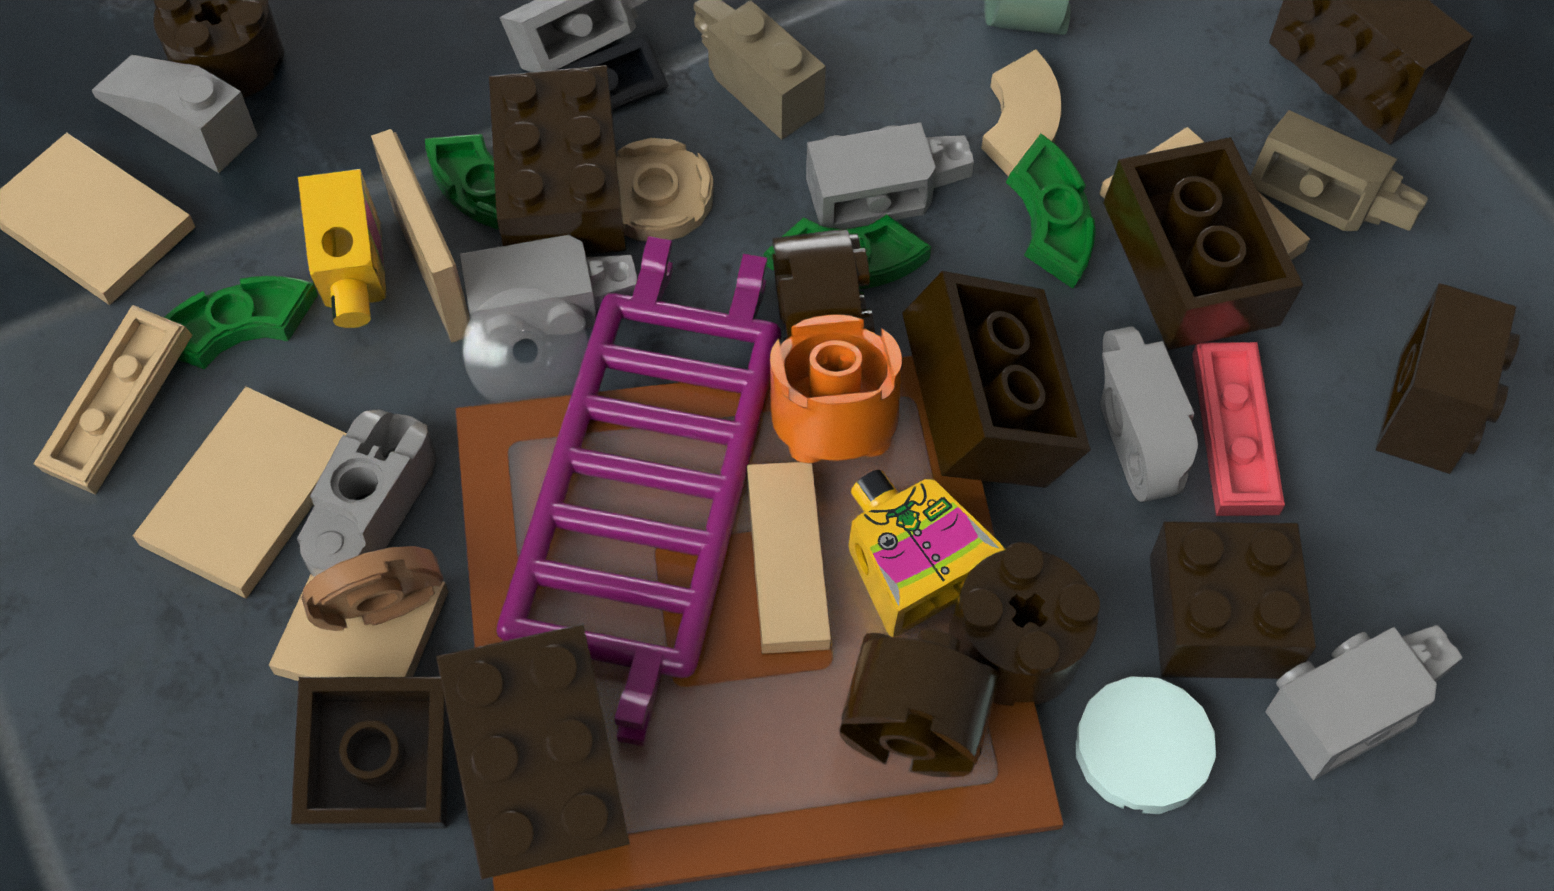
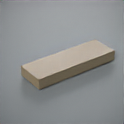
M132 305L35 460L34 465L44 473L96 495L191 339L192 334L181 324Z
M791 462L747 465V486L762 654L829 650L831 637L812 463Z

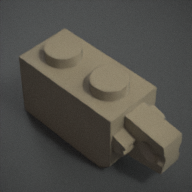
M698 0L694 3L693 10L696 12L694 18L695 27L702 33V43L708 49L709 67L715 79L781 140L824 112L826 66L754 2L750 0L736 10L722 0Z
M1288 110L1267 137L1250 175L1257 191L1343 231H1358L1364 221L1379 225L1381 220L1410 231L1428 200L1427 196L1401 183L1403 176L1392 170L1397 161L1396 158Z

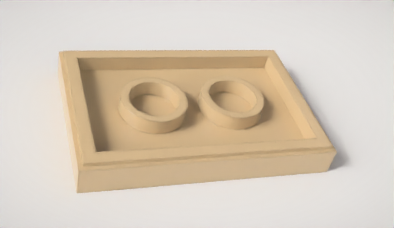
M392 129L372 135L371 138L393 211L451 343L472 336L471 331L473 329L455 261L396 132L393 133Z
M65 133L0 189V229L108 305H111L195 228L192 218L188 213L68 133Z
M245 387L133 534V537L139 546L247 599L314 505L310 495L342 435L346 436L347 433L251 388Z

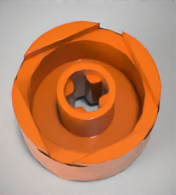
M834 314L802 320L791 327V336L781 345L779 339L776 341L770 354L771 419L777 435L789 446V453L794 459L803 463H815L822 459L849 460L862 456L874 457L888 451L891 446V437L898 426L900 410L902 355L896 340L882 328L881 336L864 329L863 319L849 315Z

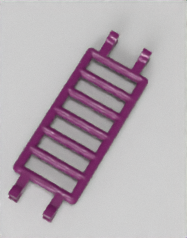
M648 236L645 245L641 270L633 295L609 293L602 299L496 628L497 635L503 641L566 628L567 626L527 619L538 586L683 614L674 648L585 630L591 660L631 668L614 718L615 725H619L616 737L619 742L643 747L645 746L650 726L653 704L661 674L688 678L693 675L697 668L747 474V465L750 462L770 384L771 350L778 339L780 343L782 337L781 329L776 323L756 319L766 290L767 280H764L767 267L766 257L743 253L729 314L661 301L673 272V263L668 262L672 251V240ZM627 319L754 343L748 369L746 370L614 345L621 320ZM609 368L740 393L741 396L734 421L599 396L598 393L605 370ZM590 420L727 446L720 475L581 447ZM573 473L713 500L705 530L564 503ZM555 529L569 530L698 556L690 588L546 560Z

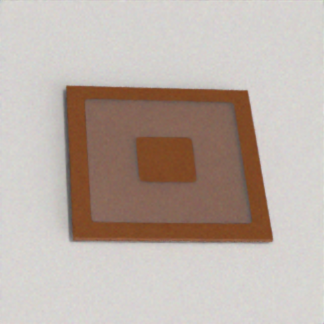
M912 356L902 357L899 422L895 433L891 437V446L888 451L874 457L862 456L849 460L822 459L812 463L831 637L830 649L762 654L746 474L697 668L693 675L688 678L661 674L644 747L617 741L616 737L619 725H615L614 718L631 668L591 660L630 844L493 877L494 891H631L1062 829L1064 824L1035 702H1015L1013 706L993 703L982 752L978 758L977 765L974 764L973 772L962 777H932L911 772L914 759L889 752L886 764L877 762L852 749L841 739L839 734L842 722L841 715L863 637L868 633H881L890 636L884 627L848 547L852 521L864 512L851 494L854 484L874 470H883L899 493L924 479L935 480L995 537L982 481L941 476ZM682 382L599 391L598 393L599 396L734 421L741 396L740 393ZM771 383L768 387L749 465L800 462L790 455L789 446L780 439L773 427L771 419ZM571 395L456 408L475 647L503 641L497 635V623ZM590 420L581 448L720 475L727 446ZM573 473L564 503L705 530L713 500ZM556 528L546 560L690 588L698 556ZM538 586L527 619L567 627L584 624V629L587 631L674 648L683 614ZM957 602L897 637L917 639L919 632L925 629L938 630L949 634V624Z

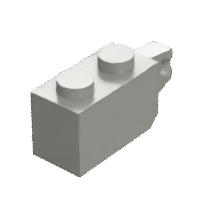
M534 0L499 18L521 68L530 72L557 70L631 33L636 28L634 19L638 17L635 7L647 0Z
M921 122L903 126L892 125L879 130L846 136L834 135L823 140L807 142L806 180L819 225L828 228L848 229L870 225L886 214L894 220L924 215L932 204L933 189L972 177L974 159L965 135L926 137Z
M570 235L460 254L469 312L478 347L493 344L507 346L515 344L521 339L554 333L567 335L575 333L582 328L593 327L597 317L596 311L599 310L604 296L609 293L632 296L637 283V274L631 255L586 257L583 242Z
M1438 625L1403 637L1395 627L1370 639L1366 632H1362L1339 645L1331 654L1334 659L1315 668L1311 661H1307L1280 677L1276 682L1279 691L1265 712L1312 780H1315L1413 727L1423 710L1430 707L1434 702L1436 682L1454 669L1463 657Z

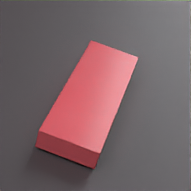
M1258 342L1196 344L1192 356L1216 516L1280 515L1285 502Z

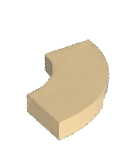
M1037 50L1028 53L992 74L990 87L1000 101L1002 114L998 123L983 135L981 148L1008 177L1040 133L1054 143L1059 127L1062 104L1059 86L1052 69Z

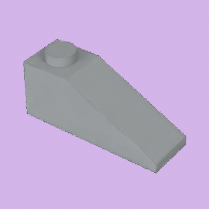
M130 55L92 89L95 98L218 173L258 137L241 91L196 65Z

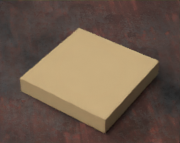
M311 574L306 585L314 578ZM442 582L440 587L433 586L435 594L430 597V600L403 616L373 626L372 624L364 625L362 616L345 619L348 628H344L343 631L320 629L309 622L301 594L269 663V667L275 675L296 681L299 680V677H413L449 592L446 583Z

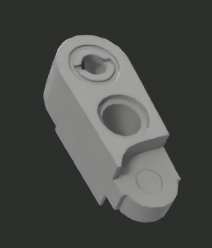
M1133 326L1106 331L1103 336L1102 353L1105 383L1099 405L1128 485L1135 498L1140 502L1180 494L1184 490L1188 472L1193 465L1198 442L1197 434L1192 424L1195 413L1163 341L1144 344L1139 330L1137 331Z
M380 409L369 410L361 413L353 421L346 436L342 435L310 495L314 507L297 538L301 556L312 576L315 577L335 564L358 555L386 549L431 477L436 464L435 451L426 424L407 415L392 414ZM371 494L365 499L355 500L362 495Z

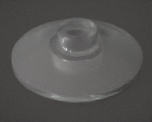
M530 287L513 288L492 296L475 311L464 334L463 360L466 371L474 386L493 403L569 395L573 391L588 341L581 320L564 300L542 289ZM524 338L534 341L538 347L536 358L528 363L520 362L513 354L514 344Z

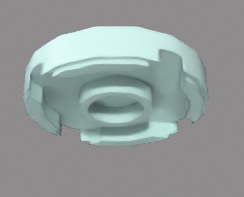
M1131 676L1107 684L1088 701L1077 727L1076 759L1086 781L1107 802L1120 808L1127 806L1132 809L1143 810L1142 813L1162 814L1184 806L1205 785L1216 759L1215 731L1203 707L1183 688L1160 678Z

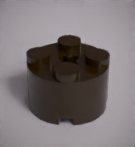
M154 0L156 7L154 27L168 61L199 66L241 91L243 98L259 92L275 77L273 69L278 63L279 58L281 62L283 61L284 47L268 0Z
M847 229L772 238L775 252L773 254V266L780 320L786 325L787 334L783 341L791 336L792 326L802 320L822 315H849L863 319L864 329L875 333L871 308H866L864 293L859 292V287L870 285V275L865 248H860L857 233L849 234Z
M1018 542L1011 544L1003 551L988 556L972 569L961 589L949 624V634L960 641V653L973 658L981 664L994 668L999 673L994 703L1013 706L1015 702L1037 701L1035 704L1037 705L1056 698L1074 679L1097 631L1100 600L1093 588L1087 584L1081 574L1070 564L1053 554L1039 550L1030 543Z
M932 629L921 630L917 639L891 637L881 633H868L863 637L842 711V722L839 729L840 737L855 751L885 765L887 764L889 753L912 759L908 772L932 777L966 776L973 772L974 764L977 765L978 758L982 752L997 691L999 673L994 668L981 664L973 658L960 653V641L956 637L942 631Z

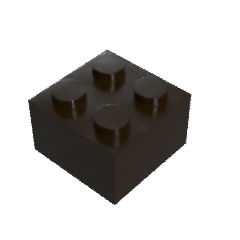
M1438 284L1401 350L1376 451L1448 474L1452 472L1464 453L1475 454L1482 440L1486 421L1496 423L1507 399L1509 387L1499 382L1502 370L1507 371L1519 346L1520 335L1511 332L1516 306L1445 284Z
M1163 523L1150 555L1161 677L1279 679L1289 670L1307 662L1316 648L1298 523Z
M299 677L291 824L302 830L446 829L449 718L441 678Z

